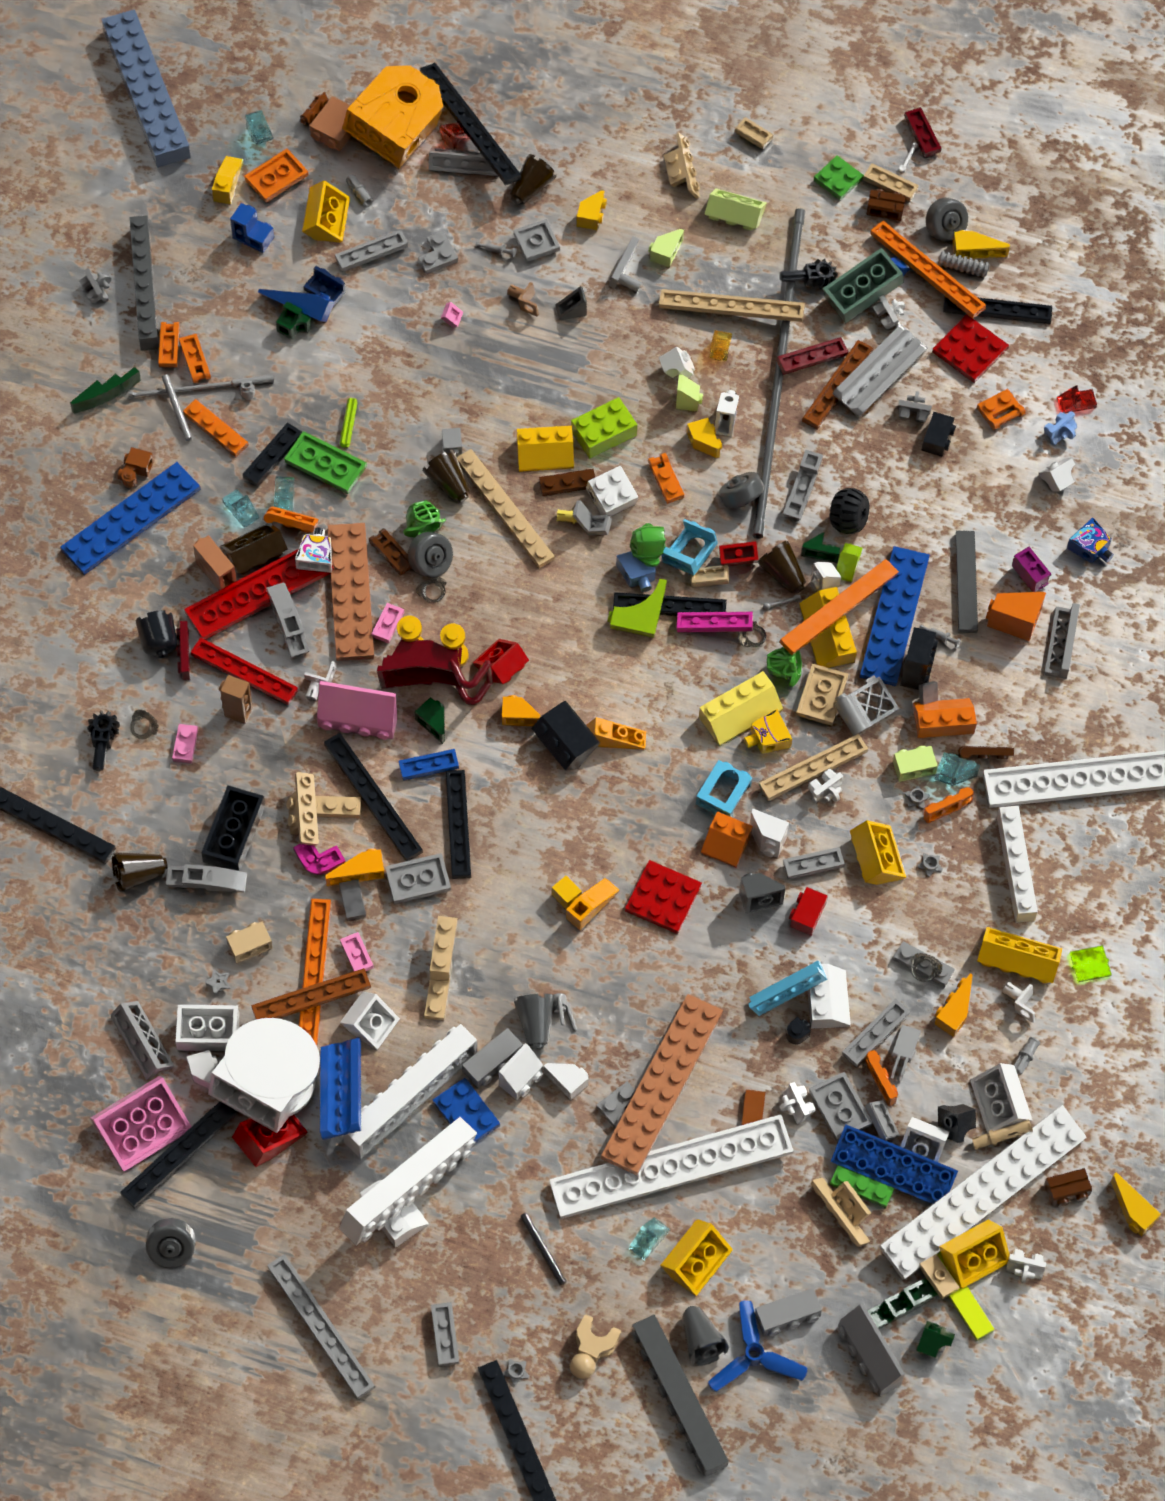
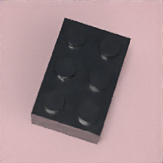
M914 627L900 686L919 690V685L929 682L938 640H935L936 632Z

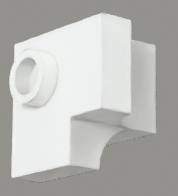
M675 347L659 357L664 373L674 378L682 374L689 378L694 375L693 371L695 368L685 350L682 351Z
M1072 458L1063 459L1058 463L1053 462L1049 464L1047 468L1038 473L1041 479L1047 482L1052 492L1061 491L1074 483L1071 470L1075 463Z

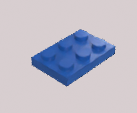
M463 1078L433 1099L434 1105L449 1124H452L461 1117L477 1133L474 1139L475 1143L500 1126L498 1119L466 1078Z

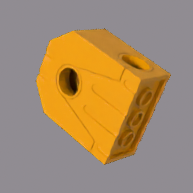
M410 65L386 66L349 106L342 129L400 169L437 127L443 109L439 85Z

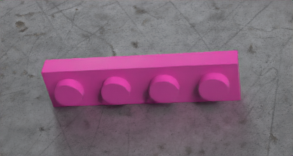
M678 612L677 632L753 631V612Z

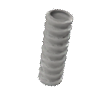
M942 251L940 254L939 267H950L951 270L954 268L955 271L961 270L960 272L966 271V274L970 272L971 275L977 274L978 277L982 275V278H985L987 275L989 262L983 263L982 260L978 262V259L974 261L972 258L967 259L966 256L962 258L961 255H950V252L946 254L945 251Z

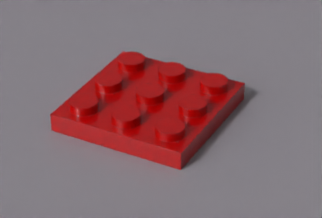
M966 314L933 348L932 353L975 383L1007 351L1009 344Z
M649 860L625 907V912L679 934L702 887V882Z

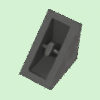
M578 287L555 304L559 320L586 316L587 301L583 287Z

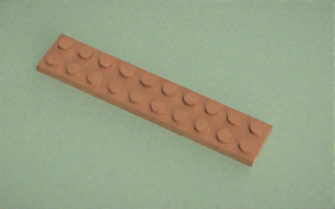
M687 994L601 1155L602 1160L636 1176L638 1175L723 1014L722 1009Z

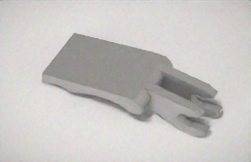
M902 1025L891 1056L897 1058L891 1078H894L899 1060H903L905 1062L899 1081H902L907 1063H911L921 1033L920 1030Z

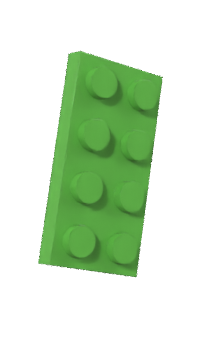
M304 431L284 458L285 463L349 494L367 467V462Z

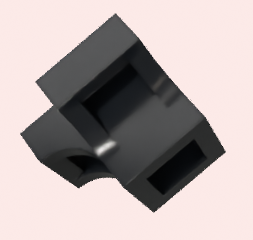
M965 1104L938 1106V1126L950 1132L947 1139L956 1143L963 1142L966 1133L976 1128L975 1108Z

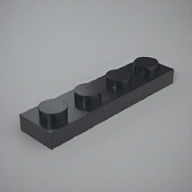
M287 422L242 474L243 478L258 487L293 447L302 431Z

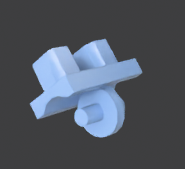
M1072 411L1068 414L1060 412L1055 418V425L1048 423L1044 426V432L1050 437L1051 444L1055 446L1066 437L1073 439L1076 436L1074 431L1077 429V424L1074 420L1075 413Z

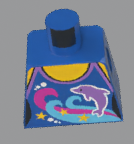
M1093 517L1068 541L1067 549L1090 563H1093L1099 557L1108 563L1114 556L1108 550L1111 537Z

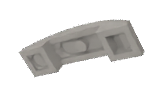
M805 450L792 492L783 512L784 516L801 520L823 458L822 454Z

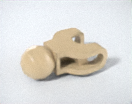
M584 1315L576 1334V1342L579 1346L578 1354L570 1362V1371L576 1378L586 1379L591 1377L595 1372L598 1360L613 1354L620 1339V1329L614 1327L607 1336H595L591 1331L593 1317Z

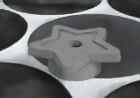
M916 786L912 791L905 792L909 799L908 807L917 805L922 809L925 808L924 801L930 797V794L925 793L920 789V786Z
M924 853L923 861L918 864V868L925 870L928 877L934 871L943 870L939 865V855L934 856Z
M213 970L212 977L207 979L205 984L213 988L214 994L224 989H230L227 983L229 973L220 974Z
M509 1359V1367L503 1372V1375L510 1377L514 1385L520 1379L529 1378V1374L525 1371L527 1362H515Z

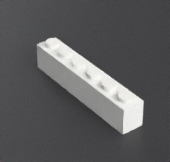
M1019 805L999 807L997 821L1015 923L1035 921L1038 910Z

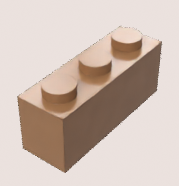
M228 675L219 687L224 716L246 724L253 709L250 684L247 681Z

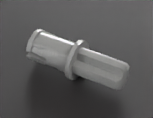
M348 175L346 182L353 190V195L359 198L363 206L371 204L373 199L365 190V186L359 182L355 175Z
M1029 1037L1023 1050L1019 1051V1057L1014 1064L1018 1074H1023L1028 1063L1033 1060V1055L1040 1045L1038 1039Z

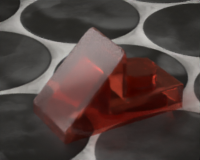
M457 122L440 125L439 127L442 141L451 149H455L461 139L469 138Z
M1077 385L1056 398L1062 413L1077 412L1097 407L1093 389L1079 391Z

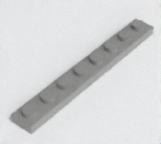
M285 1254L268 1264V1269L356 1398L359 1399L373 1390L375 1385Z

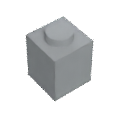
M460 428L442 429L443 451L449 454L452 449L457 457L462 454Z

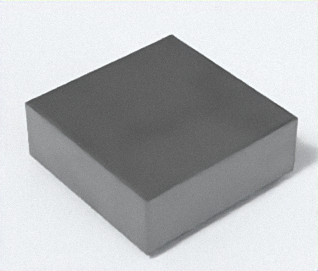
M931 681L919 685L920 704L924 705L938 701V682Z

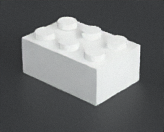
M178 1005L176 1027L177 1050L225 1051L230 1037L239 1028L238 1006Z

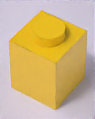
M566 875L552 886L551 895L567 909L582 895V891Z

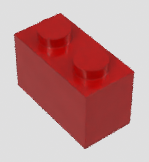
M756 541L719 546L721 565L735 566L758 563Z
M806 887L804 893L800 892L796 901L798 906L796 909L793 908L789 915L791 920L790 927L812 936L826 906L828 895Z

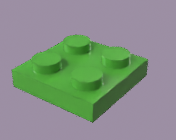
M837 155L814 176L813 181L841 201L863 180L864 175Z

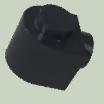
M797 1017L789 1023L786 1038L791 1044H801L810 1037L811 1026L808 1021Z

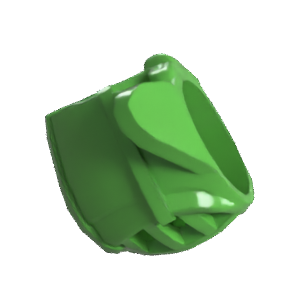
M427 500L419 501L409 506L406 514L407 528L403 530V533L407 537L415 538L423 532H436L444 525L446 519L445 517L440 519L439 509H436Z
M647 523L632 532L630 541L632 555L647 566L655 567L659 565V557L663 554L666 547L664 527L653 526Z
M781 647L767 654L768 672L773 676L790 680V687L795 686L802 672L800 650L791 655L784 647Z

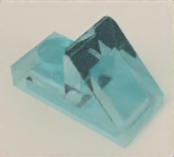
M276 476L274 507L293 512L295 478Z
M238 489L222 498L224 505L244 528L259 519V515L247 495L243 496Z

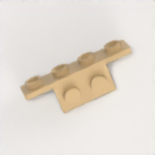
M677 133L676 138L679 148L664 155L669 182L672 187L687 182L688 191L697 199L700 197V186L696 181L695 176L697 173L692 164L693 156L689 151L690 142L687 137Z
M297 772L295 774L296 791L287 799L286 803L289 810L288 826H290V834H299L300 844L317 846L319 839L314 775Z
M824 1178L813 1180L811 1185L815 1193L822 1198L827 1209L834 1214L838 1224L850 1236V1240L858 1247L868 1244L870 1240L859 1227V1224L871 1212L849 1182H843L833 1192Z

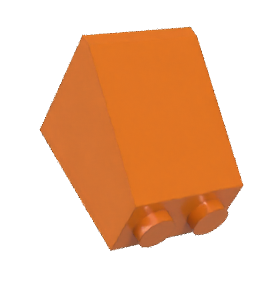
M997 593L995 600L991 599L986 614V619H988L987 627L1030 641L1041 613L1046 593Z

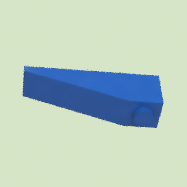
M266 289L258 290V293L282 304L288 301L301 308L304 314L322 322H327L335 303L330 300L329 295L322 292L319 295Z

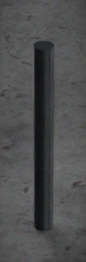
M528 1213L522 1214L520 1217L557 1282L560 1286L567 1282Z

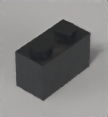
M933 412L921 451L943 457L944 451H948L951 444L949 437L950 435L953 436L956 430V425H953L955 418Z

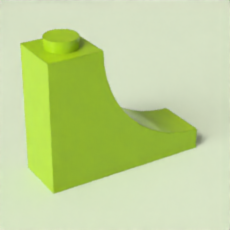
M659 578L654 592L637 605L630 607L614 606V610L609 612L607 620L610 623V628L654 638L667 580Z

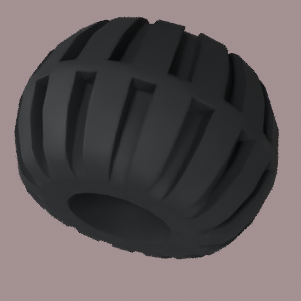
M845 488L838 491L831 502L829 513L831 525L843 534L860 532L868 520L870 509L868 497L862 491L855 488Z

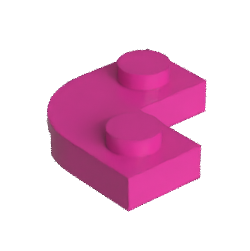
M298 844L293 847L302 866L312 874H327L346 862L337 845L320 854L313 845Z

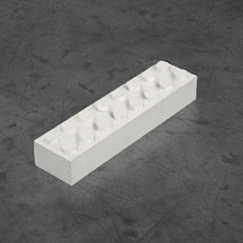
M461 1024L451 1028L442 1041L438 1040L432 1046L430 1052L422 1054L413 1067L409 1066L405 1069L402 1077L398 1080H393L384 1093L380 1092L375 1096L373 1103L361 1109V1131L343 1135L344 1143L360 1159L460 1071L462 1064L477 1053V1039Z
M459 1117L350 1206L345 1212L339 1229L356 1246L361 1241L366 1242L373 1234L372 1232L376 1229L378 1231L381 1230L390 1217L394 1219L401 1212L402 1207L410 1206L418 1194L423 1195L429 1189L431 1183L434 1182L436 1184L439 1182L446 1171H452L460 1159L465 1160L471 1154L470 1149L475 1144L474 1139L477 1133Z

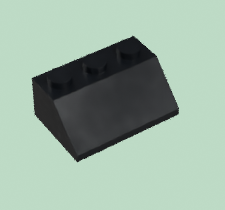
M567 701L561 702L542 715L531 728L565 771L579 769L600 744L599 740Z

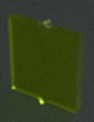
M1103 945L1070 952L1073 964L1072 969L1075 970L1078 982L1112 975L1108 964L1109 959L1106 957Z

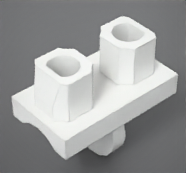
M882 295L879 297L881 301L873 306L878 317L888 312L889 315L881 320L886 330L894 326L897 328L900 322L895 314H898L900 317L903 316L905 304L894 299L891 301L892 306H890L885 296Z
M828 769L822 774V778L825 781L823 785L817 779L809 783L808 789L813 794L812 800L815 804L823 798L827 802L831 799L834 802L840 800L839 793L842 792V789L839 786L842 785L841 779L843 778L840 772L836 774L831 769Z
M794 1082L790 1083L789 1087L782 1092L784 1103L780 1105L781 1111L788 1110L789 1115H793L796 1123L799 1124L815 1112V1107L811 1102L804 1103L803 1098L807 1096L805 1086H796Z
M1015 1249L1009 1256L1006 1271L1022 1276V1283L1026 1282V1278L1042 1280L1046 1262L1043 1261V1255L1034 1254L1029 1259L1024 1257L1022 1250Z

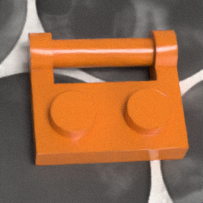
M1009 389L977 404L978 411L993 430H997L1000 428V425L1026 414L1024 407L1018 403ZM1013 408V411L1009 412L1008 414L998 419L994 418Z

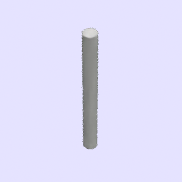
M163 375L161 378L185 441H190L192 436L169 375Z

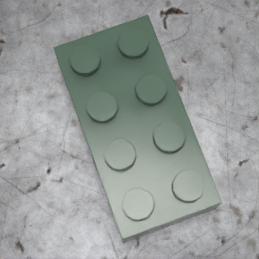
M880 248L824 287V298L846 324L879 301L880 296H886L903 284V273L886 252Z

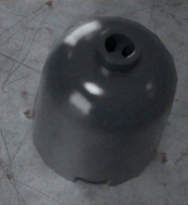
M164 610L149 612L147 613L148 617L143 619L138 617L135 621L143 651L159 659L167 657L177 646L172 613L166 614Z

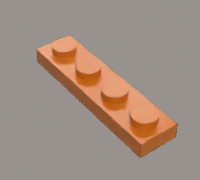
M196 399L183 410V415L233 456L237 457L249 446L248 441Z

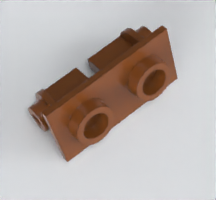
M325 92L315 96L309 105L310 109H306L300 116L302 124L308 123L310 126L327 104L329 99Z

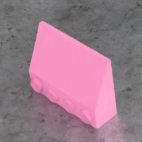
M320 681L317 711L318 727L325 730H340L343 733H358L361 736L371 735L383 740L393 739L397 723L396 693Z
M160 1076L90 1118L123 1172L180 1138L191 1128L189 1121L164 1078Z

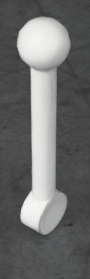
M912 143V148L905 162L899 167L901 173L906 171V165L914 150L918 148V143Z

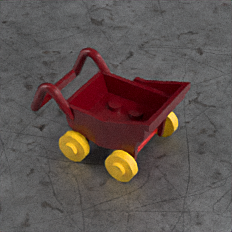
M411 615L404 616L398 621L397 632L401 640L393 654L384 657L382 666L378 665L377 667L381 689L418 684L432 685L433 682L455 686L462 701L468 705L479 703L494 682L492 665L489 660L483 663L471 681L465 680L460 667L467 663L469 653L464 645L465 631L460 625L451 623L442 628L440 639L443 645L432 640H424L420 636L422 633L420 620ZM486 674L487 679L474 697H469L465 689L475 688Z

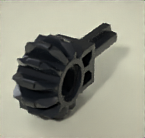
M825 258L822 261L817 259L815 262L806 264L803 270L781 271L779 278L782 282L804 281L805 286L814 287L817 285L819 289H822L836 280L838 276L836 272L837 266H831L832 261L827 263Z
M101 710L100 715L93 713V719L88 720L89 726L87 727L92 738L93 747H95L92 768L98 772L104 770L106 749L111 748L112 740L115 739L114 735L119 734L118 728L120 727V722L117 721L116 715L111 716L110 711L104 714ZM102 725H108V726H107L106 728H104V729H101V728H100V726H102Z

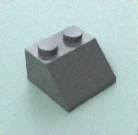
M748 873L741 877L739 895L745 913L782 905L785 886L762 873Z

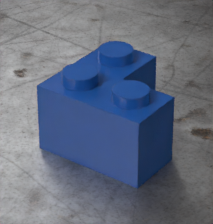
M241 203L230 218L232 238L264 253L274 239V228L270 224L258 220L257 210L254 207Z

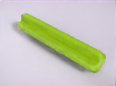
M350 397L347 400L340 438L341 447L348 448L350 446L357 408L356 398Z

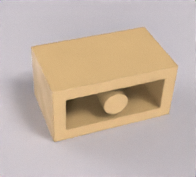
M263 921L251 923L247 928L232 931L226 936L227 944L236 964L273 949L272 940Z

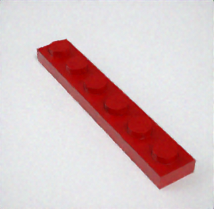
M201 637L190 652L191 656L230 676L249 682L253 688L288 706L298 692V687Z

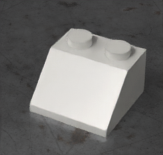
M752 809L750 825L753 826L752 835L759 850L768 857L774 856L778 858L787 838L789 822Z
M362 992L340 1023L353 1036L360 1037L361 1041L378 1050L400 1018L377 994Z
M526 1043L499 1071V1086L516 1100L521 1096L524 1097L530 1091V1086L534 1082H539L544 1075L543 1064Z
M912 1117L900 1147L938 1162L950 1132Z

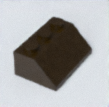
M267 523L220 546L222 552L234 565L235 572L238 574L247 573L251 570V567L263 565L268 559L280 557L288 550L280 529L271 523Z

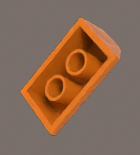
M970 698L939 700L924 705L919 702L913 703L918 738L975 733L977 721L974 705Z

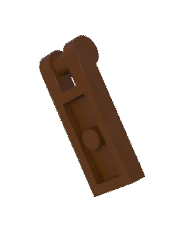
M385 528L381 529L376 536L373 535L368 538L370 544L379 551L400 576L411 569L408 554Z
M961 746L958 749V754L963 758L978 755V758L989 759L990 755H997V759H1008L1009 756H1014V748Z

